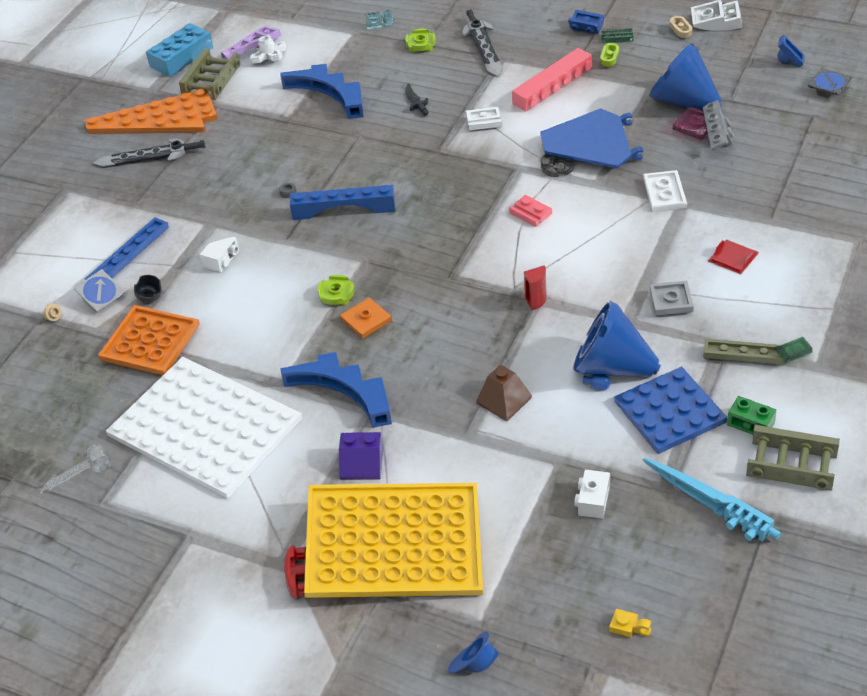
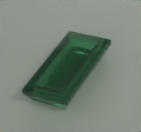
M799 337L774 348L786 363L813 352L812 347L804 337Z

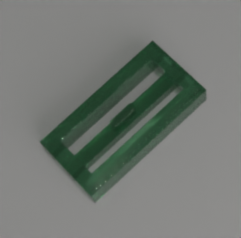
M632 28L601 30L602 43L633 41L634 38Z

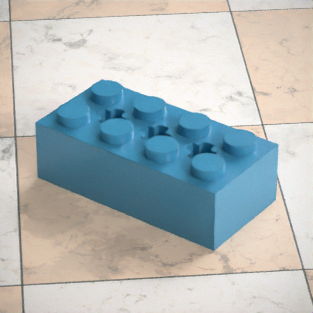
M189 23L171 36L163 39L157 45L151 47L146 51L149 67L170 77L196 60L203 49L211 50L214 47L210 32Z

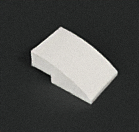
M721 0L691 7L693 27L709 31H727L743 28L738 0L722 4Z

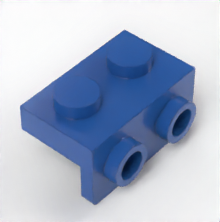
M575 10L573 17L568 19L570 28L575 31L581 30L590 34H599L605 17L601 14Z

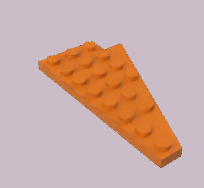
M199 89L175 97L152 101L144 105L121 109L113 113L90 117L84 121L88 134L206 132L203 123L217 120L218 118L208 91Z

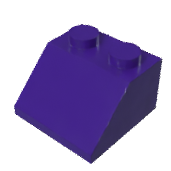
M381 432L340 434V480L381 479L384 449Z

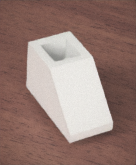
M236 237L209 243L200 254L203 268L221 273L229 265L233 257L238 254L239 246Z

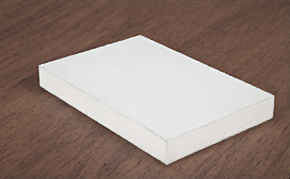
M677 170L643 174V181L652 212L687 208V201Z

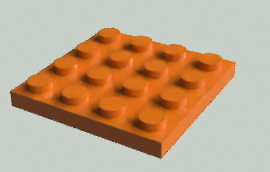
M134 305L98 354L99 360L163 376L173 366L199 327V319Z

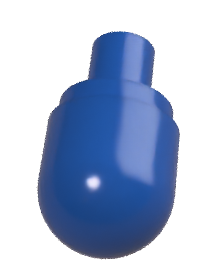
M593 374L592 377L583 376L582 383L591 385V388L604 391L610 387L611 382L606 375Z

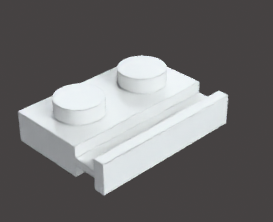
M498 107L466 111L469 131L502 127Z

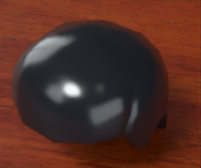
M142 275L139 277L137 284H134V295L141 302H154L161 295V281L154 275Z

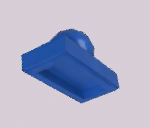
M785 35L781 36L778 43L780 48L777 54L778 60L782 63H788L792 60L798 67H801L804 63L805 55Z

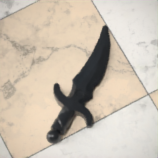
M407 84L406 95L412 103L410 111L419 109L423 115H428L429 112L425 107L428 104V98L420 101V97L415 94L410 84Z

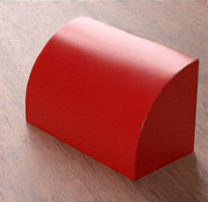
M545 265L524 271L525 300L531 310L540 308L547 300Z

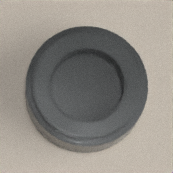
M284 183L279 187L280 196L283 198H290V193H297L296 186L293 183Z

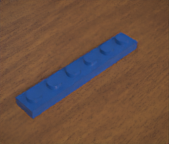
M154 217L90 273L85 280L101 269L113 278L169 228L168 222Z

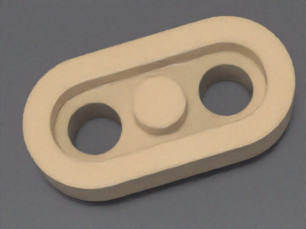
M674 16L670 19V28L677 36L686 39L692 35V26L684 17Z

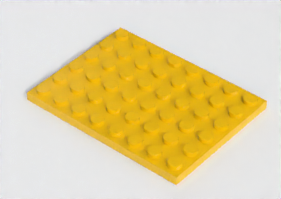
M477 483L309 485L305 598L483 595Z

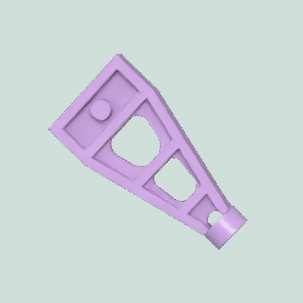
M264 26L221 52V57L223 59H230L234 52H237L239 55L258 47L259 39L253 41L256 38L270 36L273 41H276L277 37L282 34L279 29Z

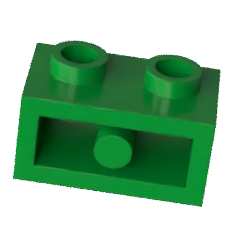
M737 396L728 411L727 426L753 435L755 425L773 427L777 409Z

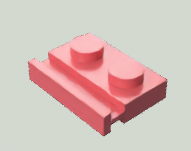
M524 195L514 203L513 207H509V213L537 227L539 222L542 223L552 214V208Z

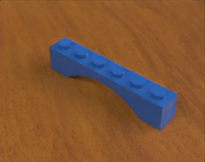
M393 185L290 193V209L293 220L310 219L325 209L346 205L364 207L377 213L395 212Z

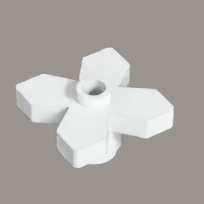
M270 36L260 37L259 46L254 48L255 53L250 57L253 64L261 63L264 60H281L282 51L286 49L285 41L274 43Z

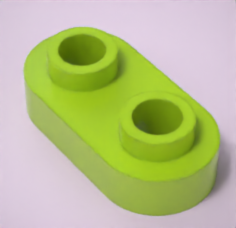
M615 43L604 45L600 56V63L603 66L611 67L615 65L619 55V46Z

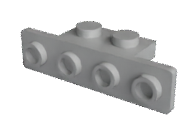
M718 100L708 103L703 107L712 150L724 145L726 147L732 145L731 137H734L730 128L729 118H725L722 114Z

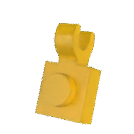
M616 609L609 626V632L630 638L633 632L649 637L652 630L650 628L651 621L648 619L638 620V614Z

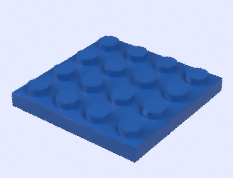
M682 366L614 396V402L657 454L727 423V416Z

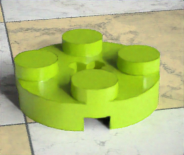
M415 29L412 31V34L406 35V46L413 53L417 51H432L433 46L436 44L435 33H430L428 29Z
M331 275L328 280L324 281L323 279L317 287L321 303L345 306L349 303L355 292L353 282L349 281V278L345 275Z

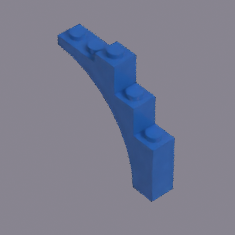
M327 63L311 65V69L280 73L283 89L298 88L319 91L336 99L343 106L348 119L364 117L360 82L344 83L343 73L328 74Z
M336 352L317 355L318 361L280 368L284 387L315 385L339 391L352 398L362 407L369 417L372 428L392 424L382 377L362 381L359 364L340 368Z

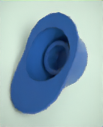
M487 631L481 633L471 645L457 655L449 665L448 672L451 674L456 673L463 668L473 672H481L490 667L499 653L488 641L489 633Z

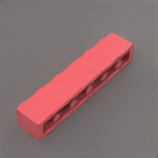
M579 48L575 49L512 91V104L527 112L592 68V55Z

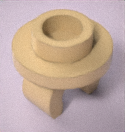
M50 303L45 307L41 315L45 320L57 321L60 319L62 311L58 304Z

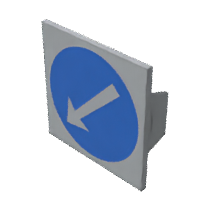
M102 269L74 288L83 301L97 313L126 293Z

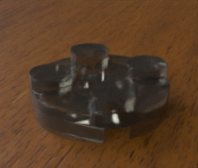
M545 154L540 159V167L547 176L559 177V174L566 176L574 169V159Z

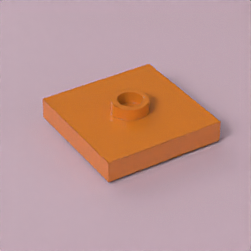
M369 297L340 314V320L363 339L391 322L392 316Z

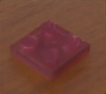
M689 107L673 123V130L702 140L708 134L704 111Z

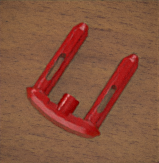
M291 545L286 551L284 572L289 595L297 600L299 596H305V582L298 583L296 578H305L306 564L296 565V561L306 560V547L296 548L294 545Z

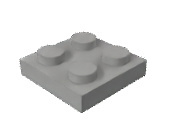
M687 281L650 284L649 290L655 315L693 312L694 306Z

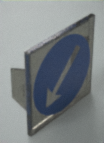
M821 68L808 84V87L816 89L818 96L829 98L831 94L839 96L852 77Z

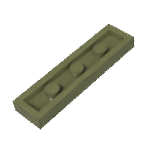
M705 339L703 358L783 365L784 345Z

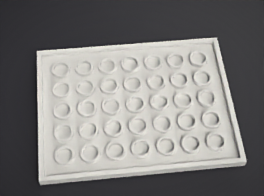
M182 357L106 430V433L112 439L228 499L303 418L302 413Z

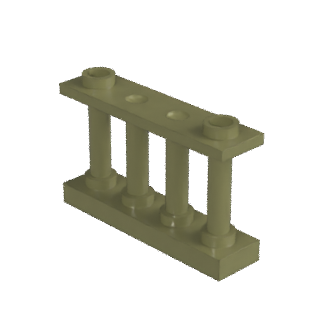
M203 49L179 81L181 94L190 93L193 89H203L211 91L213 100H216L240 67L238 53L234 52L230 59L214 58L210 54V49ZM213 63V64H221V65H225V66H224V68H221V67H213V66H210V65ZM205 72L219 73L218 76L203 75V74H204ZM199 80H201V81H208V82H213V83H212L211 85H207V84H200V83H197V82H198Z
M755 425L752 444L758 445L755 460L748 459L746 476L832 491L835 474L828 473L830 458L837 459L840 439ZM766 447L779 449L776 464L764 462ZM787 450L800 452L798 467L785 465ZM809 454L822 456L820 471L806 469Z

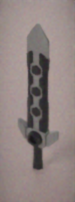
M471 9L467 10L466 14L470 22L468 25H465L462 33L464 36L471 33L487 72L499 76L503 67L486 32L487 30H493V27L485 21L477 20Z
M169 139L171 144L106 155L93 162V164L105 167L169 156L168 161L183 156L186 150L202 149L206 145L204 140L185 144L181 139Z

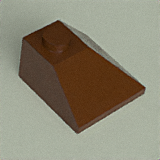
M500 364L488 375L476 400V404L508 421L532 398V395L515 372Z

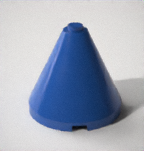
M693 44L686 46L668 66V70L658 79L649 94L656 101L703 111L704 106L716 100L719 101L720 108L722 106V99L697 47Z
M610 300L609 303L607 302L589 328L586 334L587 338L584 344L580 346L575 358L573 370L580 374L651 377L653 374L656 375L661 365L659 364L658 357L620 306Z

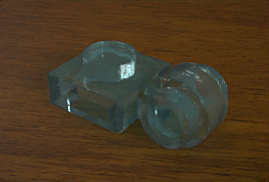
M391 10L383 11L382 15L380 11L365 13L367 29L380 28L383 22L386 25H391L394 21V13Z

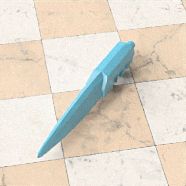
M648 458L642 459L649 467L674 486L712 509L715 514L724 516V520L728 521L726 523L728 529L732 530L739 524L742 525V531L746 532L744 534L746 540L751 541L757 535H759L758 540L764 541L768 536L776 540L780 537L781 532L773 528L774 519L732 495H725L715 488L664 464Z

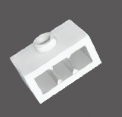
M593 470L584 471V476L579 478L578 483L580 494L575 496L574 506L578 507V516L604 519L610 488V473Z

